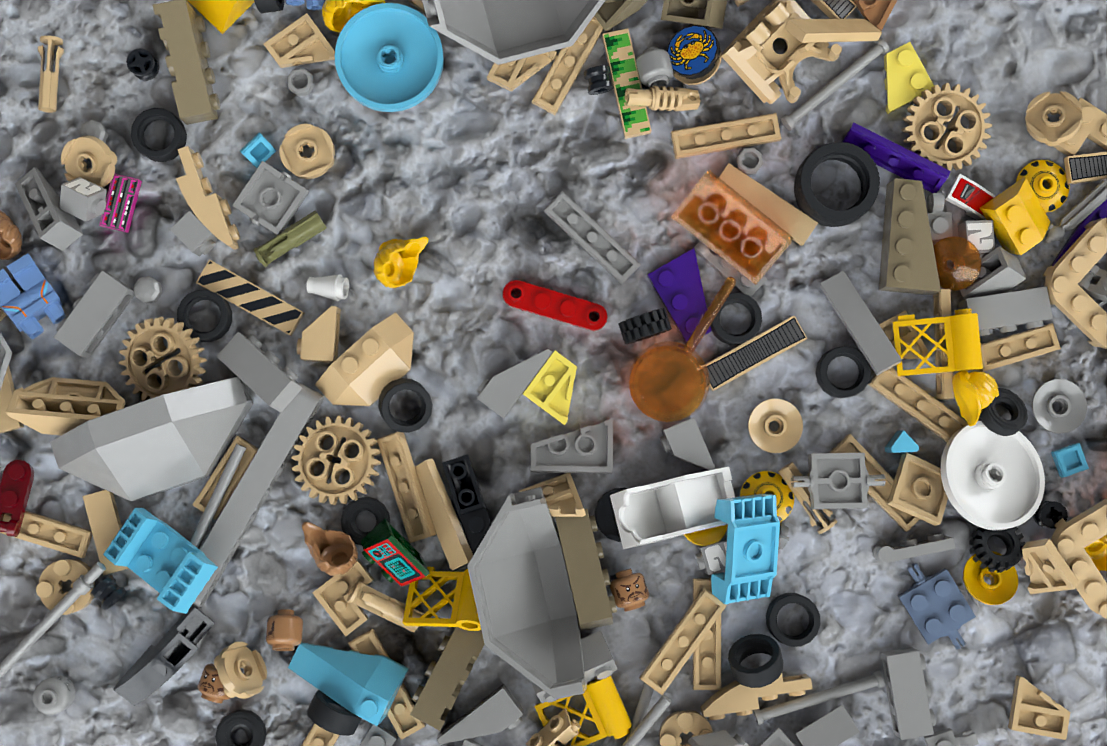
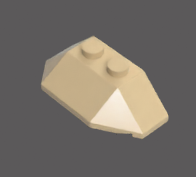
M395 312L372 327L337 358L316 382V387L333 405L371 406L379 399L386 385L391 381L404 377L411 370L414 332Z
M52 377L34 383L25 389L22 387L14 390L6 414L41 434L62 436L86 421L123 409L125 400L107 382Z

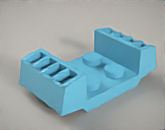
M756 494L717 499L714 518L727 523L728 529L725 572L711 575L712 594L724 604L770 597L772 581L777 575L780 528L776 508V495Z
M134 508L103 554L114 565L125 566L131 569L160 594L157 600L172 611L187 614L199 593L218 568L201 550L144 508Z

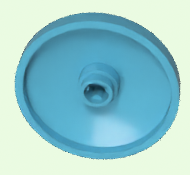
M382 3L367 7L355 14L346 23L337 39L335 66L341 83L357 102L373 110L398 112L416 106L432 93L440 80L443 70L444 53L437 31L428 25L427 18L423 14L406 5Z

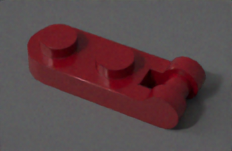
M14 460L7 464L0 482V532H4L7 536L17 537L20 533L34 480L33 467L23 460ZM4 514L12 515L9 522L3 521Z

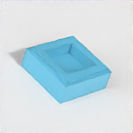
M1080 443L1051 452L1061 478L1089 469Z

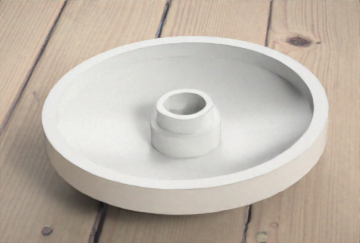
M977 421L976 425H967L955 432L944 448L941 458L943 487L953 507L966 520L984 529L1005 530L1025 523L1035 514L1044 494V470L1037 451L1020 431L1014 435L1001 436L990 431L982 421Z

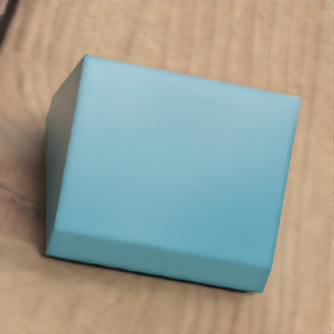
M260 132L240 150L256 168L259 167L262 161L266 162L277 151Z
M904 430L897 431L885 446V452L887 453L917 452L919 450V446Z

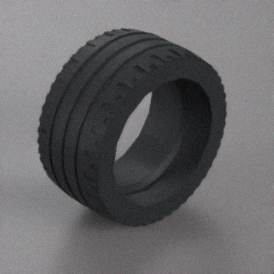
M835 142L818 147L805 158L797 170L794 180V196L798 203L797 205L803 213L818 222L819 225L839 227L851 224L866 214L877 198L880 188L878 168L873 158L857 145L855 146L847 142ZM827 160H838L848 164L856 171L861 181L859 200L846 210L836 211L825 207L816 199L811 189V176L814 169Z

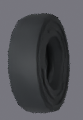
M998 388L999 396L995 397L988 407L981 410V421L990 431L997 435H1014L1026 425L1028 419L1027 408L1017 394L1008 389ZM995 404H1001L1006 407L1011 415V419L1005 420L1001 418L995 410Z
M371 497L357 498L358 500L351 501L345 507L341 516L343 533L349 535L355 544L361 546V540L371 531L363 532L357 528L355 519L358 513L361 511L373 513L376 518L375 527L384 519L391 523L390 515L385 505Z
M244 709L232 711L217 726L215 736L217 746H241L235 744L231 739L233 727L240 724L247 726L252 735L250 742L243 746H264L267 735L265 723L253 711Z

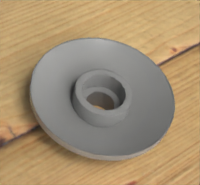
M1054 379L1045 382L1036 390L1032 399V412L1037 423L1045 430L1059 434L1068 433L1078 428L1084 421L1087 413V401L1083 391L1076 384L1065 379ZM1054 402H1057L1059 404V410L1057 412H1055L1052 409V404Z

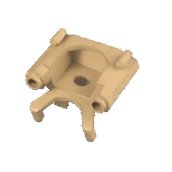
M772 0L730 43L721 55L763 103L768 102L772 104L781 96L780 87L774 81L778 77L786 100L791 104L795 103L801 94V90L795 86L792 78L797 64L807 57L835 61L839 58L842 47L839 44L832 45L830 49L827 48L829 46L828 42L801 43L787 31L785 27L789 19H811L795 0ZM776 38H782L786 41L787 50L785 53L777 54L774 52L773 42Z

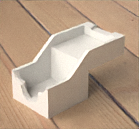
M729 467L684 475L649 485L625 489L610 495L623 549L728 525L714 517L717 499L735 497Z

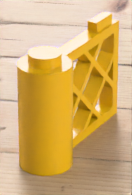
M972 309L954 310L955 315L946 317L915 319V314L898 316V321L893 322L895 350L901 359L910 350L922 360L915 369L903 370L901 361V363L897 364L898 376L983 369L978 314L972 313ZM944 323L945 335L938 343L924 333L931 324ZM917 325H926L923 330L917 327ZM911 326L919 334L908 345L900 339L899 327ZM921 336H924L935 345L925 358L912 348ZM944 339L946 341V349L940 345ZM900 343L906 347L902 354ZM939 348L947 355L948 366L935 367L927 359ZM924 363H926L927 365H929V366L931 367V368H922V369H920V367H921Z
M427 567L430 574L419 580H430L433 585L421 595L417 591L419 580L409 584L402 622L405 626L459 627L468 631L481 630L468 569L464 572L435 571L434 567ZM448 580H457L456 588L447 595L440 588ZM436 590H439L444 598L431 608L425 599ZM423 602L428 611L420 618H412L413 609ZM449 603L452 606L451 618H439L436 612Z
M611 675L605 679H595L587 683V689L583 694L586 701L583 712L568 706L572 696L560 698L554 702H540L535 705L543 727L551 720L547 718L544 708L551 705L561 709L566 708L568 712L580 716V726L584 718L595 722L598 733L589 736L579 732L577 736L583 739L575 742L577 738L575 736L571 744L567 746H586L607 736H614V739H619L629 734V728L632 726ZM567 699L565 704L560 703V701ZM588 708L590 710L591 715L586 714Z

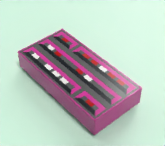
M114 174L106 198V208L100 221L101 227L129 233L142 181Z

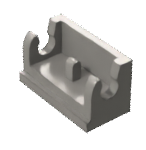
M840 705L798 731L795 735L801 746H838L860 731L844 706Z

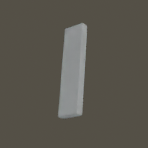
M563 191L544 209V213L621 285L641 265Z
M844 270L821 282L819 287L875 374L879 375L901 363V357Z

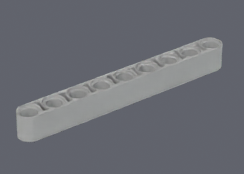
M299 383L303 387L302 390L282 413H279L200 548L205 556L217 565L218 568L199 593L195 602H193V605L201 608L207 601L295 450L294 445H298L300 442L299 435H304L307 430L306 427L310 425L323 402V395L302 383Z

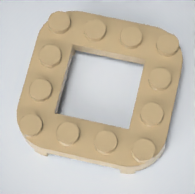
M1101 218L1088 223L1084 227L1086 229L1084 233L1054 266H1048L1043 276H1046L1044 286L1048 289L1050 305L1055 304L1089 338L1087 341L1094 347L1107 349V312L1078 285L1107 252V218Z
M1106 498L1067 522L1063 518L1055 524L1056 529L1051 541L1078 579L1079 583L1076 586V590L1092 611L1107 619V582L1084 549L1086 546L1107 535Z

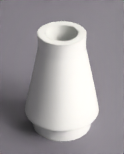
M341 274L309 277L307 280V292L340 301V299H346L348 296L349 280L342 277Z

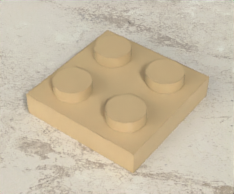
M903 454L887 504L934 526L940 525L948 501L941 479V468L912 454Z

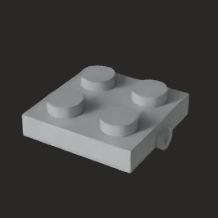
M262 161L232 206L249 216V220L260 226L261 224L276 235H279L284 231L309 191L291 180L292 177L283 170L279 172Z

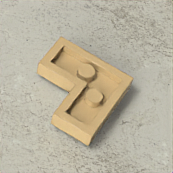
M1079 98L1078 101L1081 104L1083 116L1079 131L1071 139L1053 147L1066 156H1074L1086 138L1107 151V114L1083 98Z
M358 558L356 559V564L347 573L333 576L313 592V595L345 636L369 619L361 607L347 602L350 589L356 581L368 585L374 580Z

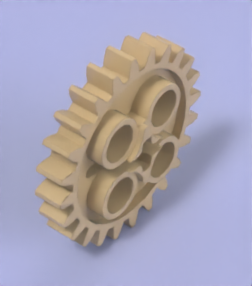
M949 83L942 85L941 89L938 85L931 87V92L928 89L921 92L923 98L917 96L913 99L916 106L911 105L907 107L908 112L912 115L903 118V121L909 123V126L902 129V132L909 133V137L904 139L903 142L912 143L908 150L916 151L918 155L940 166L943 165L949 171H951L952 165L957 171L962 169V163L965 166H969L972 164L971 158L977 159L981 157L977 149L984 150L987 148L982 140L991 138V135L985 133V129L992 127V124L985 123L984 119L990 116V113H982L981 110L986 106V103L977 105L978 94L969 97L970 88L960 92V84L953 86L951 90ZM938 103L945 106V116L937 112ZM957 106L959 110L957 114L953 117L955 107ZM962 116L969 120L968 129L964 128L960 123ZM951 120V122L947 126V129L950 130V132L944 134L946 127L943 124ZM925 127H929L933 131L932 140L925 137ZM940 139L938 149H935V144ZM949 139L956 143L957 149L955 153L948 149L947 143Z
M163 317L146 319L144 323L136 324V329L127 332L130 338L122 340L127 349L119 350L120 354L126 356L125 360L119 361L120 365L126 366V370L121 375H129L130 379L126 382V385H135L133 394L143 392L142 401L163 394L196 387L195 385L203 382L198 375L206 372L204 368L200 367V363L207 360L199 357V353L204 351V348L196 347L195 344L200 338L191 339L190 335L193 331L191 328L183 331L184 322L174 325V318L165 320ZM164 338H165V339L167 340V342H168V348H166V347L164 346V343H163V339H164ZM178 349L181 350L176 356L162 362L160 367L153 368L145 374L146 369L164 360L165 356L173 354ZM143 351L147 355V362L143 358ZM178 361H180V363L183 366L182 371L178 368ZM157 375L161 377L162 385L158 382Z
M328 416L326 417V425L317 420V429L314 430L306 427L309 433L308 437L299 435L303 444L302 446L294 445V448L300 451V453L291 457V459L298 461L299 465L294 466L292 470L301 473L295 478V481H305L301 490L306 492L311 489L310 498L315 499L319 495V502L325 503L329 497L331 505H336L339 498L342 504H347V496L356 501L358 500L356 492L359 491L367 494L364 487L365 484L374 486L370 477L371 475L379 476V473L373 470L374 466L381 465V462L374 459V456L380 454L381 451L372 448L378 441L374 438L368 439L372 432L368 429L362 431L364 426L362 423L358 422L353 427L354 420L352 418H348L344 424L343 417L337 416L334 423L332 418ZM333 437V446L325 450L323 442L326 438ZM345 437L346 441L342 444L341 440ZM358 445L359 454L355 458H350L348 455L350 447ZM333 457L341 458L340 464L333 463ZM323 462L324 472L320 476H316L314 468L318 463ZM349 471V481L341 485L339 476L342 472ZM331 476L332 481L328 484L327 480Z

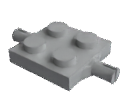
M865 453L808 454L809 471L807 476L791 477V481H802L791 483L792 488L808 487L811 509L868 508L867 493L869 486H885L886 482L875 481L885 479L884 474L869 475L865 466Z

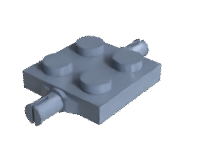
M917 563L912 564L913 568L911 566L907 567L915 582L908 590L899 594L898 597L925 642L929 645L941 637L949 636L955 649H960L961 646L964 647L966 642L958 630L963 624L974 619L976 616L948 570L944 568L934 575L924 576Z

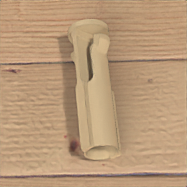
M41 36L40 42L48 45L47 68L44 71L45 51L43 45L38 46V52L41 56L38 110L52 113L56 112L59 59L64 54V49L58 47L55 72H53L55 46L63 45V39L55 36Z
M791 462L778 472L809 515L810 525L812 527L817 526L814 516L803 502L806 501L811 507L808 487L792 488L791 483L802 482L791 481L792 476H802L796 465ZM812 509L822 523V526L817 530L819 534L826 532L838 522L836 519L827 521L819 509ZM822 509L828 517H831L833 514L830 509Z
M356 581L350 589L347 602L366 609L413 633L419 627L405 626L402 623L406 604L360 581ZM413 609L412 618H420L424 613Z

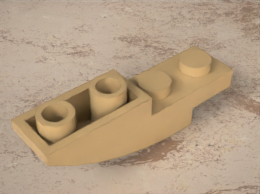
M189 146L177 149L186 175L178 177L176 180L189 207L200 222L215 237L232 249H238L237 240L240 239V235L236 225H231L228 215L232 214L229 203L216 193L209 195L213 190L208 178L203 177L201 168L204 167L199 152L195 153Z
M781 673L780 677L772 684L761 688L746 687L735 680L721 688V690L717 691L701 705V713L704 717H709V720H720L725 718V714L735 712L737 716L750 715L753 713L752 710L759 709L758 697L768 701L777 699L778 694L789 693V696L806 694L805 690L813 689L811 678L807 674L782 677Z

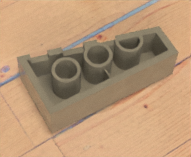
M173 0L153 4L154 14L158 15L163 23V28H158L160 39L163 40L166 50L170 53L165 57L167 68L171 76L176 77V80L172 81L171 84L180 119L186 125L218 119L217 110L220 109V101L218 95L213 93L212 84H215L216 81L213 69L208 66L207 58H210L211 54L208 43L203 40L202 32H206L203 17L198 16L187 0Z
M894 178L886 185L878 291L934 295L941 292L922 181Z
M584 509L586 516L555 517L581 631L613 624L612 613L617 612L614 596L608 597L606 586L611 585L607 568L601 569L599 559L604 558L601 542L595 543L593 532L598 531L595 516H589L587 509Z
M454 627L455 630L451 637L445 635L438 648V651L442 652L438 662L432 660L425 673L429 677L425 687L419 685L412 698L416 704L410 713L411 716L439 731L441 730L448 712L452 709L460 689L467 680L475 661L485 645L482 630L468 631Z

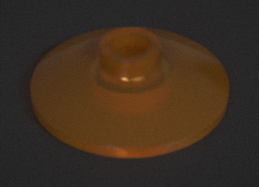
M951 236L941 239L933 246L940 287L957 291L969 287L976 281L981 271V256L972 242L963 237ZM948 260L953 261V269H949L947 267Z

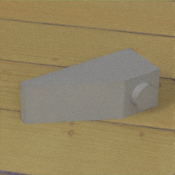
M34 167L15 184L40 239L64 251L83 235L75 217L59 209L60 197L37 168Z
M546 349L493 376L490 381L485 379L476 391L480 394L477 399L505 419L553 352Z
M502 684L442 731L437 737V742L445 744L499 733L506 728L510 731L522 722L521 716L524 713V709L505 684Z

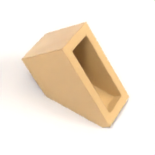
M337 306L329 307L302 331V338L297 340V354L301 355V360L333 363L338 358L340 308Z

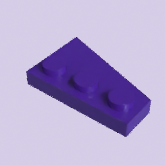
M694 248L647 275L687 345L712 331Z

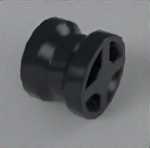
M139 48L133 50L127 56V67L137 78L148 81L157 76L159 63L150 52Z
M608 65L595 66L584 71V78L589 83L587 87L589 95H599L614 89V84L609 79L611 71Z
M1042 501L1033 518L1041 527L1056 529L1055 524L1063 518L1067 521L1068 512L1065 506L1057 501Z
M111 575L100 582L90 592V595L93 598H98L101 601V607L107 610L117 603L127 591L123 587H119L116 584V579Z

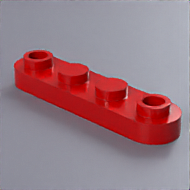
M519 280L510 281L503 289L505 303L515 309L589 331H598L607 322L608 315L605 308L597 303ZM519 289L521 296L513 298L511 296L512 290ZM591 312L598 313L599 319L593 322L589 319Z

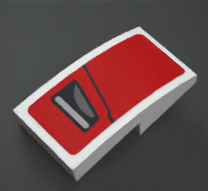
M959 174L956 176L945 200L964 209L966 215L978 221L986 220L980 207L996 196L969 178Z

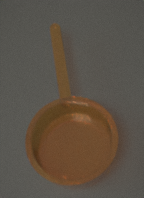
M734 277L726 278L686 344L672 341L659 342L644 349L634 360L628 377L629 392L635 405L646 416L661 422H677L692 416L705 402L710 385L709 372L705 362L695 349L736 284Z

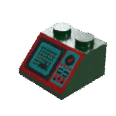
M386 519L382 520L361 540L364 550L362 555L372 565L376 562L383 569L380 572L391 583L395 580L402 587L430 574L422 555Z

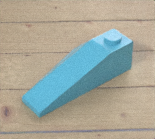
M302 642L298 645L288 667L348 711L375 726H378L386 718L409 668L383 655L361 654L358 651H343L333 649L332 647Z

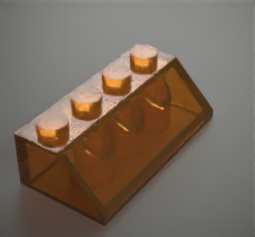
M710 170L703 175L671 216L672 219L755 285L793 240L789 233Z

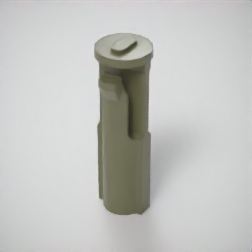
M313 211L286 228L276 237L257 248L255 247L253 250L259 262L266 268L272 261L291 249L300 246L327 227L318 213Z

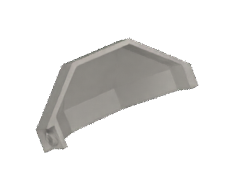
M422 0L427 22L431 28L498 65L573 46L605 2V0Z
M234 377L163 394L94 418L56 438L50 444L59 469L129 501H140L211 476L251 409L253 401L248 386L239 377Z
M539 487L509 494L467 565L484 644L554 699L584 694L587 687L578 615L561 541L542 488Z

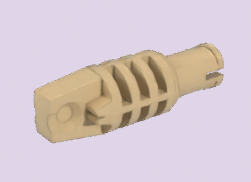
M652 86L646 90L627 88L625 91L626 106H648L651 110L659 109V111H664L665 109L666 111H672V109L673 111L696 110L700 105L699 92L693 89Z

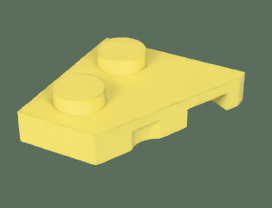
M911 42L896 48L884 56L887 114L907 105L917 96L922 97L921 92L928 89L931 92V87L934 85Z
M554 351L523 395L565 425L568 420L577 366L557 351Z

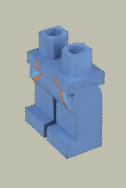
M28 253L6 266L10 275L22 289V293L4 269L0 270V308L19 332L23 331L31 339H34L44 332V329L38 322L40 319L48 316L55 325L66 318L59 296Z

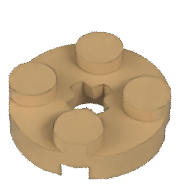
M1049 91L1036 96L1029 103L1026 111L1025 124L1028 133L1035 140L1051 147L1071 139L1082 125L1081 104L1076 97L1060 91V94H1050ZM1050 113L1056 115L1058 113L1060 114L1059 121L1050 122L1047 115Z
M300 124L287 131L282 145H280L279 153L283 165L289 172L300 179H314L325 174L333 166L335 147L326 131L311 124ZM308 145L309 148H314L310 158L306 156L301 157L300 153L304 151L303 146Z
M86 135L73 139L64 146L61 154V165L65 164L67 173L64 174L68 181L81 177L104 188L113 179L117 156L113 151H110V148L102 140ZM84 158L91 160L92 168H86L87 163L84 161Z
M62 559L53 562L42 572L39 584L36 587V593L41 598L42 603L49 610H52L69 592L64 593L62 591V581L67 582L71 580L72 584L70 587L73 588V583L81 575H85L91 568L86 563L77 559ZM93 586L86 595H81L62 615H68L86 608L93 600L90 592L95 587Z
M235 642L225 647L220 655L214 659V665L224 686V692L230 698L247 699L260 693L264 688L262 686L263 680L267 679V669L262 656L256 649L251 651L245 647L249 645L245 642ZM240 668L244 669V674L241 672Z
M692 710L677 711L670 714L661 724L659 743L660 746H691L688 743L685 745L680 744L682 742L680 737L682 732L684 734L691 732L693 733L692 737L712 733L713 730L708 720L700 713Z

